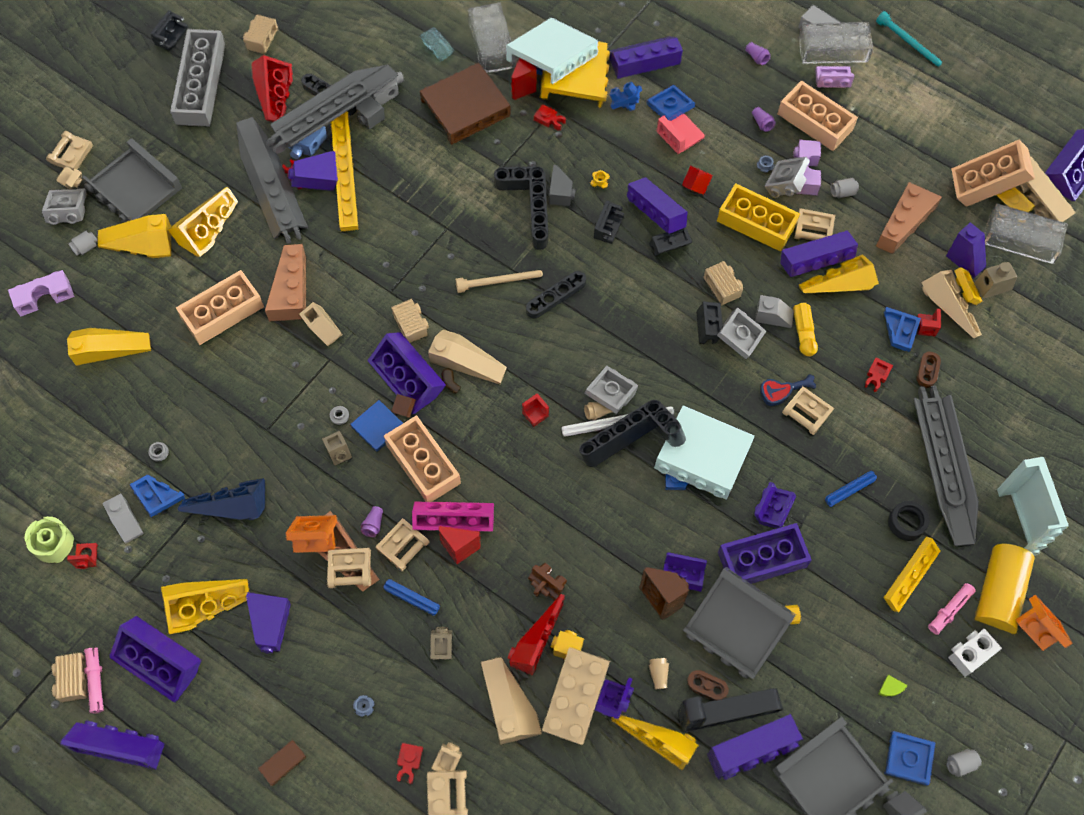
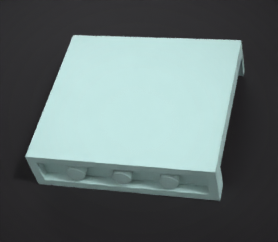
M553 18L548 19L506 45L507 61L512 63L518 58L526 60L551 73L552 84L597 56L598 40Z
M682 406L676 419L682 426L686 441L679 447H672L665 441L654 468L663 474H669L679 481L687 482L700 490L708 491L718 498L727 500L755 436L686 406Z
M1044 457L1023 460L997 489L999 497L1012 496L1028 545L1024 548L1034 556L1040 554L1039 551L1047 548V544L1055 541L1054 538L1063 534L1062 531L1069 526Z

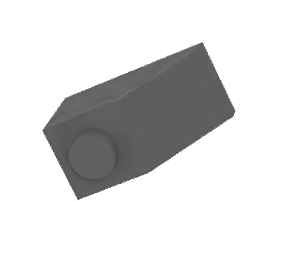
M372 96L357 104V120L369 130L385 119L384 108Z
M553 165L549 204L570 206L571 200L575 199V189H572L573 182L557 165Z
M897 791L886 797L888 802L882 805L888 815H923L927 812L925 807L906 791L900 794Z

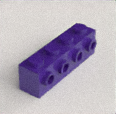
M646 177L628 184L627 199L668 234L686 227L687 211Z
M847 230L782 250L780 263L789 277H793L855 258L858 244Z

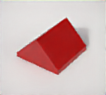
M519 58L511 77L513 100L536 92L537 69L533 64L522 58Z
M439 526L441 544L456 564H459L480 549V532Z

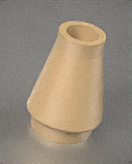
M589 402L584 406L585 416L588 420L592 419L594 421L613 412L598 402Z
M650 659V665L648 666L655 689H666L669 668L667 659Z

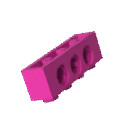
M414 502L412 530H438L439 526L471 531H493L494 503Z

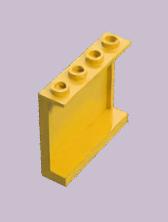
M598 42L597 56L554 84L551 83V73L543 70L540 98L547 99L550 92L598 101V108H601L602 102H605L607 98L605 88L608 84V78L605 76L608 73L609 64H606V61H608L610 51L607 50V43Z

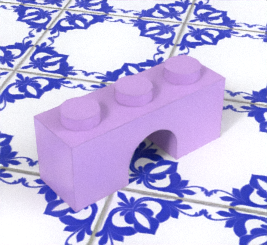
M799 140L798 147L794 148L793 156L796 158L807 157L810 161L808 166H817L821 156V142ZM807 166L803 174L807 180L800 193L796 194L817 195L821 186V170H813Z
M63 270L34 279L23 285H17L8 290L13 307L20 317L37 311V300L42 295L50 294L56 303L74 297L70 282Z

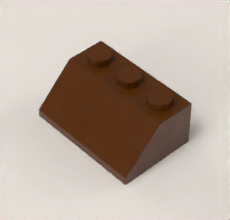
M649 567L643 571L639 589L662 621L683 607L689 592L687 581L683 577L680 578L677 573Z

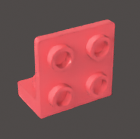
M685 114L672 121L668 120L665 116L658 119L657 133L678 155L705 137Z

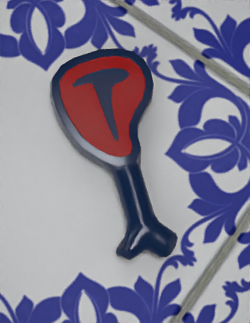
M808 374L806 379L794 383H781L774 379H767L761 384L760 393L767 405L777 406L785 402L796 389L802 387L815 389V377Z

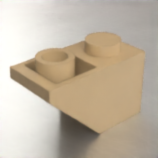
M314 302L299 314L308 327L327 346H330L343 335L325 310Z

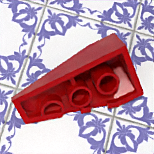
M263 55L251 63L252 78L265 119L275 122L285 114V103L290 93L288 90L293 81L292 64Z
M561 594L519 640L516 648H511L508 655L511 667L533 676L564 604L565 595Z

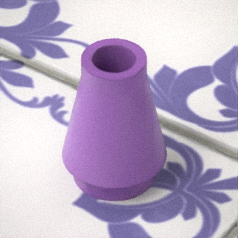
M752 42L747 45L746 51L757 64L764 65L769 61L770 53L767 49Z
M760 107L752 111V115L761 130L767 132L775 126L774 117L763 111Z
M377 506L372 507L370 513L361 524L362 534L368 537H376L379 534L383 509Z

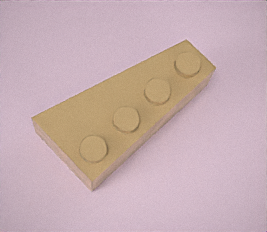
M1030 157L1035 179L1018 185L1016 188L1036 206L1033 209L1035 211L1034 215L1052 230L1076 212L1053 185L1049 177L1041 170L1038 163Z

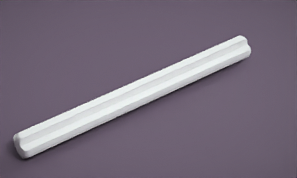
M666 407L667 410L674 416L673 407ZM627 415L563 426L562 434L563 436H571L603 430Z

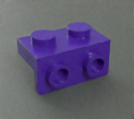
M769 482L767 488L763 491L760 503L755 508V516L759 524L776 529L783 527L795 501V493L778 489L773 482Z
M668 552L663 570L677 573L680 578L683 577L689 585L688 589L702 591L707 561Z
M628 678L625 686L605 679L594 710L619 720L621 712L626 713L634 689L630 687L632 679Z

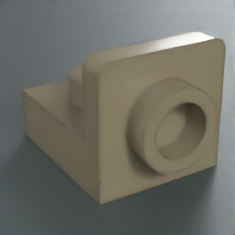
M340 431L322 439L334 465L352 458Z
M436 627L435 630L431 631V659H452V630H448V627Z

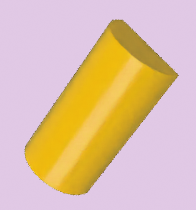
M998 544L993 547L974 620L1012 634L1017 633L1018 623L1016 619L1022 613L1035 556L1030 551L1012 544Z

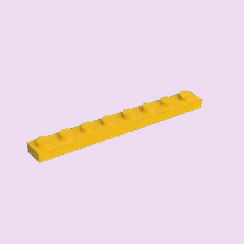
M348 111L331 121L333 151H335L338 179L336 188L341 231L359 230Z

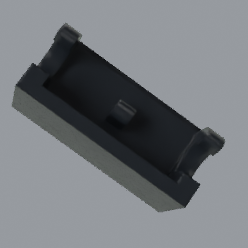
M168 10L150 33L154 45L171 51L188 29L187 24L180 22L184 18Z
M606 200L594 228V239L610 244L613 243L624 217V213L621 212L623 207Z
M686 227L669 234L665 232L653 236L649 242L650 247L655 249V256L692 244Z
M703 301L696 311L699 344H705L710 339H712V344H715L720 339L717 335L723 327L721 303Z

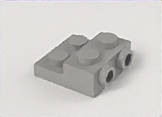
M807 157L778 161L764 186L773 198H779L780 195L793 196L794 193H800L807 180L803 174L810 162Z
M49 190L42 209L45 222L55 225L60 222L73 224L82 221L86 211L84 207L87 196L86 190Z
M737 307L726 319L717 336L747 359L766 330Z
M606 366L589 385L585 394L617 414L634 397L638 385L619 374L616 370Z

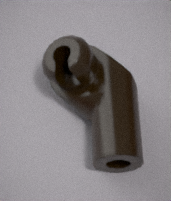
M445 368L441 373L442 381L446 384V388L457 394L461 386L454 382L453 370Z

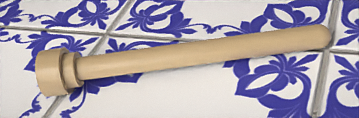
M536 270L468 281L467 279L456 278L457 293L465 292V290L471 287L538 278L543 275V272Z

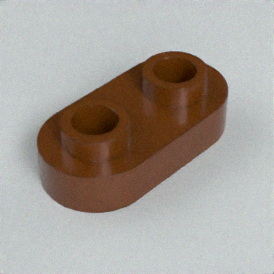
M926 352L920 359L917 382L925 388L933 386L938 379L941 359L935 352Z
M701 670L691 672L687 679V685L691 691L710 700L725 699L728 695L729 689L725 681ZM695 679L700 680V681H701V685H699V686L695 685V684H694V680H695ZM718 688L721 693L715 694L713 689Z

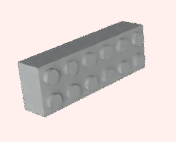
M187 29L171 107V114L176 125L210 126L225 49V42L221 31Z

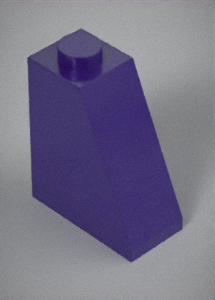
M335 151L294 161L292 168H289L288 179H291V186L334 191L338 181Z
M969 223L958 233L946 257L958 267L968 270L973 279L986 267L985 234L972 223Z
M247 592L246 598L255 644L264 653L280 652L291 603L288 598Z

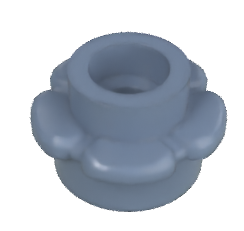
M762 156L759 162H757V167L762 172L771 171L774 168V161L770 156Z
M362 695L355 700L353 708L358 716H368L373 712L374 701L372 698Z

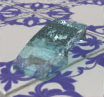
M433 27L420 35L429 50L432 49L439 61L454 53V49L436 28Z

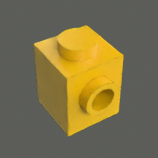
M565 630V632L560 631L558 637L554 636L551 648H554L553 655L565 659L569 647L581 651L584 638L578 637L575 632Z

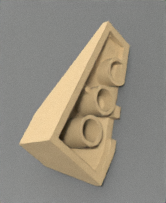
M442 330L435 336L428 352L430 363L497 384H501L507 369L505 365L463 336L446 330Z

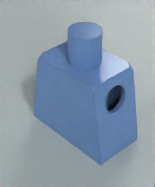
M325 126L294 146L289 147L291 149L290 156L294 159H299L302 154L312 156L327 138Z

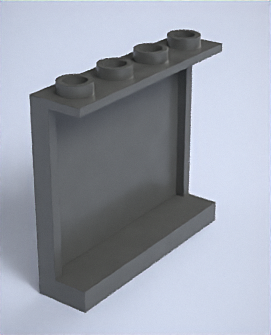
M132 138L126 142L129 150L89 180L85 175L82 176L86 183L84 184L85 188L90 193L94 192L96 198L102 204L105 202L113 214L117 213L123 223L150 215L182 189L179 179Z
M725 567L683 631L686 632V636L694 642L698 640L704 645L703 648L711 654L715 652L721 656L720 660L723 663L738 668V673L743 677L754 679L796 614Z
M843 717L839 718L772 770L806 815H857L855 811L860 807L865 810L874 803L871 798L877 794L881 797L890 790L888 785L893 780H887L846 729L845 725L847 722Z

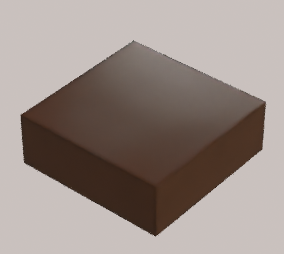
M397 394L391 412L410 418L416 400Z

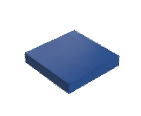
M672 85L648 99L647 105L660 117L665 116L668 120L672 121L694 108L695 102L675 85Z
M378 400L350 425L354 431L378 452L386 445L384 435L402 425L403 422Z
M895 731L891 732L885 774L928 786L930 784L935 742Z

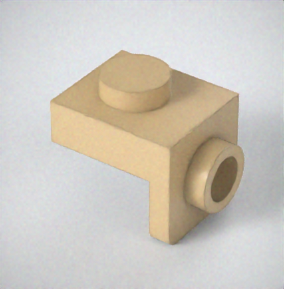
M65 167L58 176L57 182L68 189L78 188L83 181L81 178L82 172L77 169L73 171L69 167Z
M449 742L447 745L442 744L432 769L435 771H454L462 755V752L459 751L460 747Z

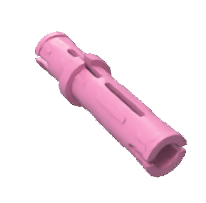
M965 583L950 602L938 611L936 618L928 625L929 630L939 635L942 629L954 620L955 614L976 592L975 588Z
M92 648L84 650L86 660L84 674H87L89 713L92 714L94 711L96 713L104 711L100 679L102 667L99 666L98 648H94L93 651Z

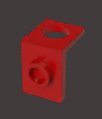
M97 543L77 544L76 555L67 556V560L77 569L96 567ZM86 548L91 549V556L88 554L81 555L82 550Z

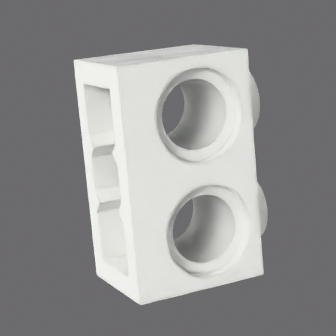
M985 629L979 633L975 630L966 637L967 643L963 645L960 642L951 649L953 654L948 658L964 677L971 674L1002 649ZM977 641L984 645V649L978 646ZM962 653L969 657V662L963 659Z

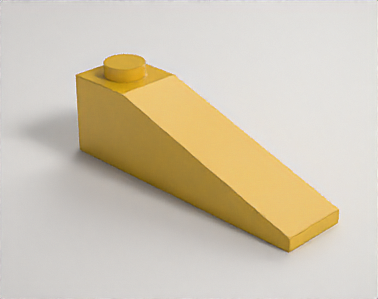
M225 187L179 220L168 231L178 245L200 257L213 246L216 236L223 229L224 222L229 218L238 201L230 189Z
M166 214L148 215L98 230V247L114 251H128L135 255L137 253L144 254L151 258L171 256V234L168 229L171 228V224Z
M862 254L842 262L841 267L837 269H828L824 276L817 275L799 284V288L803 293L870 290L879 282L873 263Z
M87 328L71 331L67 338L68 355L75 365L151 351L150 335L144 332Z
M248 580L187 582L161 587L169 634L191 630L206 619L209 621L214 618V615L224 610L228 611L247 601L246 595L247 592L249 593Z
M620 715L619 720L613 717L611 720L681 770L684 769L698 747V744L695 743L696 740L686 733L683 735L680 732Z

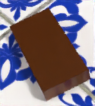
M292 740L258 769L269 784L273 786L301 763L306 756Z

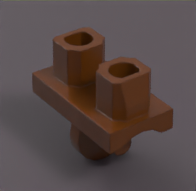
M546 563L541 566L535 565L528 577L532 582L531 585L536 588L533 593L535 596H539L542 593L546 597L549 595L554 600L562 594L567 580L561 575H558L555 579L550 576L552 569Z

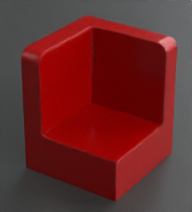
M690 165L682 185L704 195L713 175Z
M936 309L933 315L918 314L917 317L921 318L917 329V335L936 337L941 329V309Z
M537 393L522 404V414L534 427L549 417V406Z

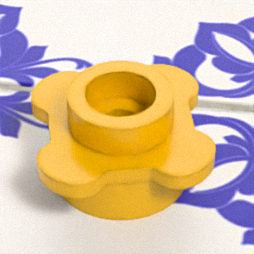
M604 171L593 172L591 185L593 187L606 188L608 186L607 180L610 177L609 174Z

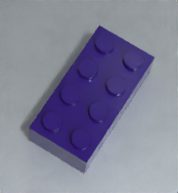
M797 523L722 544L718 550L723 569L725 567L729 568L751 584L807 568L811 562V557Z
M790 714L712 747L707 757L717 779L724 777V780L736 776L740 769L746 772L755 768L759 761L767 763L774 760L780 752L783 755L793 752L795 748L799 747L798 743L803 738Z

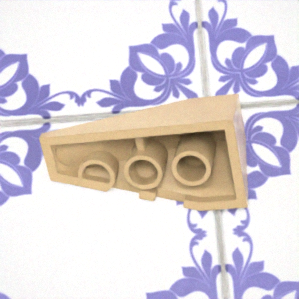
M952 270L941 271L921 282L925 295L929 296L933 302L970 336L976 338L982 335L974 316L967 311L969 304L961 297L960 292L962 288L957 284Z
M499 657L481 662L500 745L541 735L537 713L503 659Z

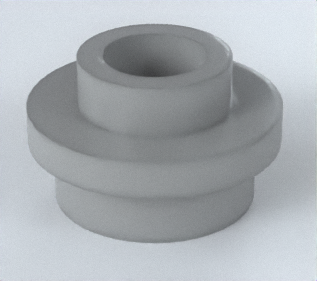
M343 406L334 407L330 412V419L334 424L342 425L349 419V412ZM337 413H343L340 417L336 416Z
M156 442L150 446L148 453L152 460L162 461L168 456L169 449L164 443ZM162 450L160 454L156 455L157 451Z

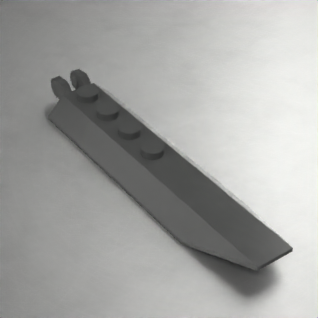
M389 65L353 71L270 124L275 134L269 137L266 144L270 148L274 147L273 151L276 154L283 152L286 147L294 146L376 93L395 79L398 74Z
M253 117L236 122L240 157L274 240L282 234L287 244L291 243L288 233L294 231L298 240L302 239L299 227L307 229L308 226L279 157L273 151L274 147L270 148L266 144L269 138Z
M931 386V398H928L925 388L919 387V399L914 398V403L940 510L954 545H973L976 539L979 502L952 395L941 398L939 397L937 387Z

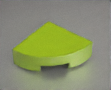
M887 675L878 695L884 697L896 696L903 692L907 685Z

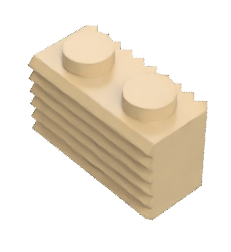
M256 15L255 20H252L248 32H245L243 37L248 50L266 53L278 30L276 19Z
M725 261L705 270L704 280H706L721 305L741 297L743 291L742 282L736 280L732 267L727 266Z
M409 299L391 307L392 314L402 334L409 342L419 340L428 335L427 329L429 325L425 318H421L420 314L422 312L418 303L414 304L413 300Z
M82 653L55 657L52 673L53 676H56V684L52 686V693L60 702L86 699L88 697L87 674H84L86 660Z

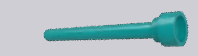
M884 11L878 16L876 23L880 26H887L933 64L941 66L942 61L893 23L887 12Z

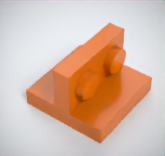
M336 515L296 516L286 532V539L292 540L294 553L335 550L333 529L337 524Z
M1036 595L1031 597L1029 601L1033 608L1016 619L1018 625L1043 651L1057 641L1064 648L1071 645L1072 642L1058 618Z

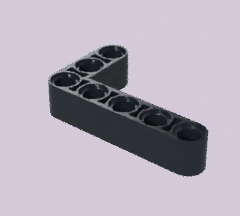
M539 166L497 168L494 171V186L496 189L501 191H530L532 245L538 250L545 249L548 245V218L544 169Z
M651 400L584 442L580 446L579 451L588 467H595L653 429H656L672 447L683 445L686 441V436L680 422L659 400Z
M777 688L707 703H702L701 697L686 699L681 703L678 714L683 732H691L782 711L783 707Z

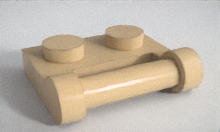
M64 131L61 135L62 139L53 152L48 154L46 160L62 168L69 167L74 171L79 168L93 147L91 141ZM71 142L61 159L58 158L66 144Z
M799 209L800 216L796 225L794 239L817 240L833 234L835 215ZM802 228L825 232L826 236L802 231Z
M802 387L782 413L786 416L789 415L806 427L809 433L815 435L834 408L805 387ZM796 406L800 410L805 412L807 415L812 417L814 420H816L815 424H813L808 419L803 417L801 414L796 412L793 408Z
M402 518L375 548L393 563L397 569L403 572L406 569L407 563L423 546L426 547L430 542L418 530H412V525ZM413 538H416L418 541L399 560L396 556Z
M369 548L328 550V588L358 584L370 586L371 550ZM362 571V576L336 577V572Z
M466 770L427 772L428 815H468V809L465 808ZM453 778L456 779L457 809H450V779Z

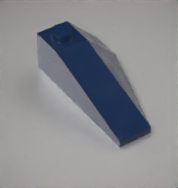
M262 478L239 483L240 487L228 490V487H224L214 493V495L207 492L184 499L179 505L178 511L240 520L247 518L249 520L257 519L265 509V480Z

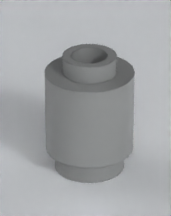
M854 178L837 180L831 184L832 196L837 198L856 195L859 190L858 182Z
M84 231L71 239L68 245L75 255L78 256L96 247L95 242L98 240L92 232Z
M966 749L948 757L947 762L949 772L956 777L973 772L981 766V758L974 749Z

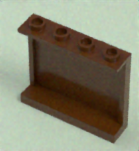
M480 63L471 65L467 69L454 73L452 76L420 90L421 103L425 102L447 132L448 141L451 145L511 116L510 104Z

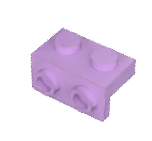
M817 66L815 70L817 87H851L854 79V74L851 73L850 67Z

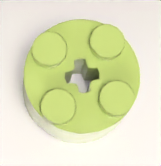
M43 517L44 519L31 523L24 536L28 550L43 562H62L73 547L74 536L71 531L54 517Z

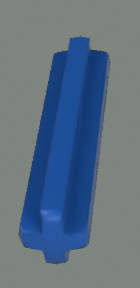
M869 471L826 496L825 502L828 506L832 507L873 483L877 476L873 471Z
M391 579L385 582L383 587L385 591L433 616L438 613L439 604Z

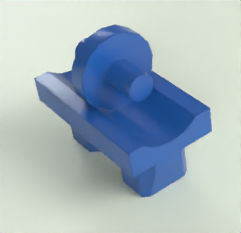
M628 82L624 85L623 92L617 87L610 90L609 96L612 100L610 106L612 109L622 106V108L627 107L629 111L635 110V104L639 103V94L642 88L640 85L636 87L632 82Z

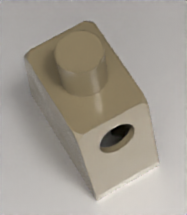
M1003 262L985 269L974 284L981 299L1011 291L1017 280V274L1009 262Z

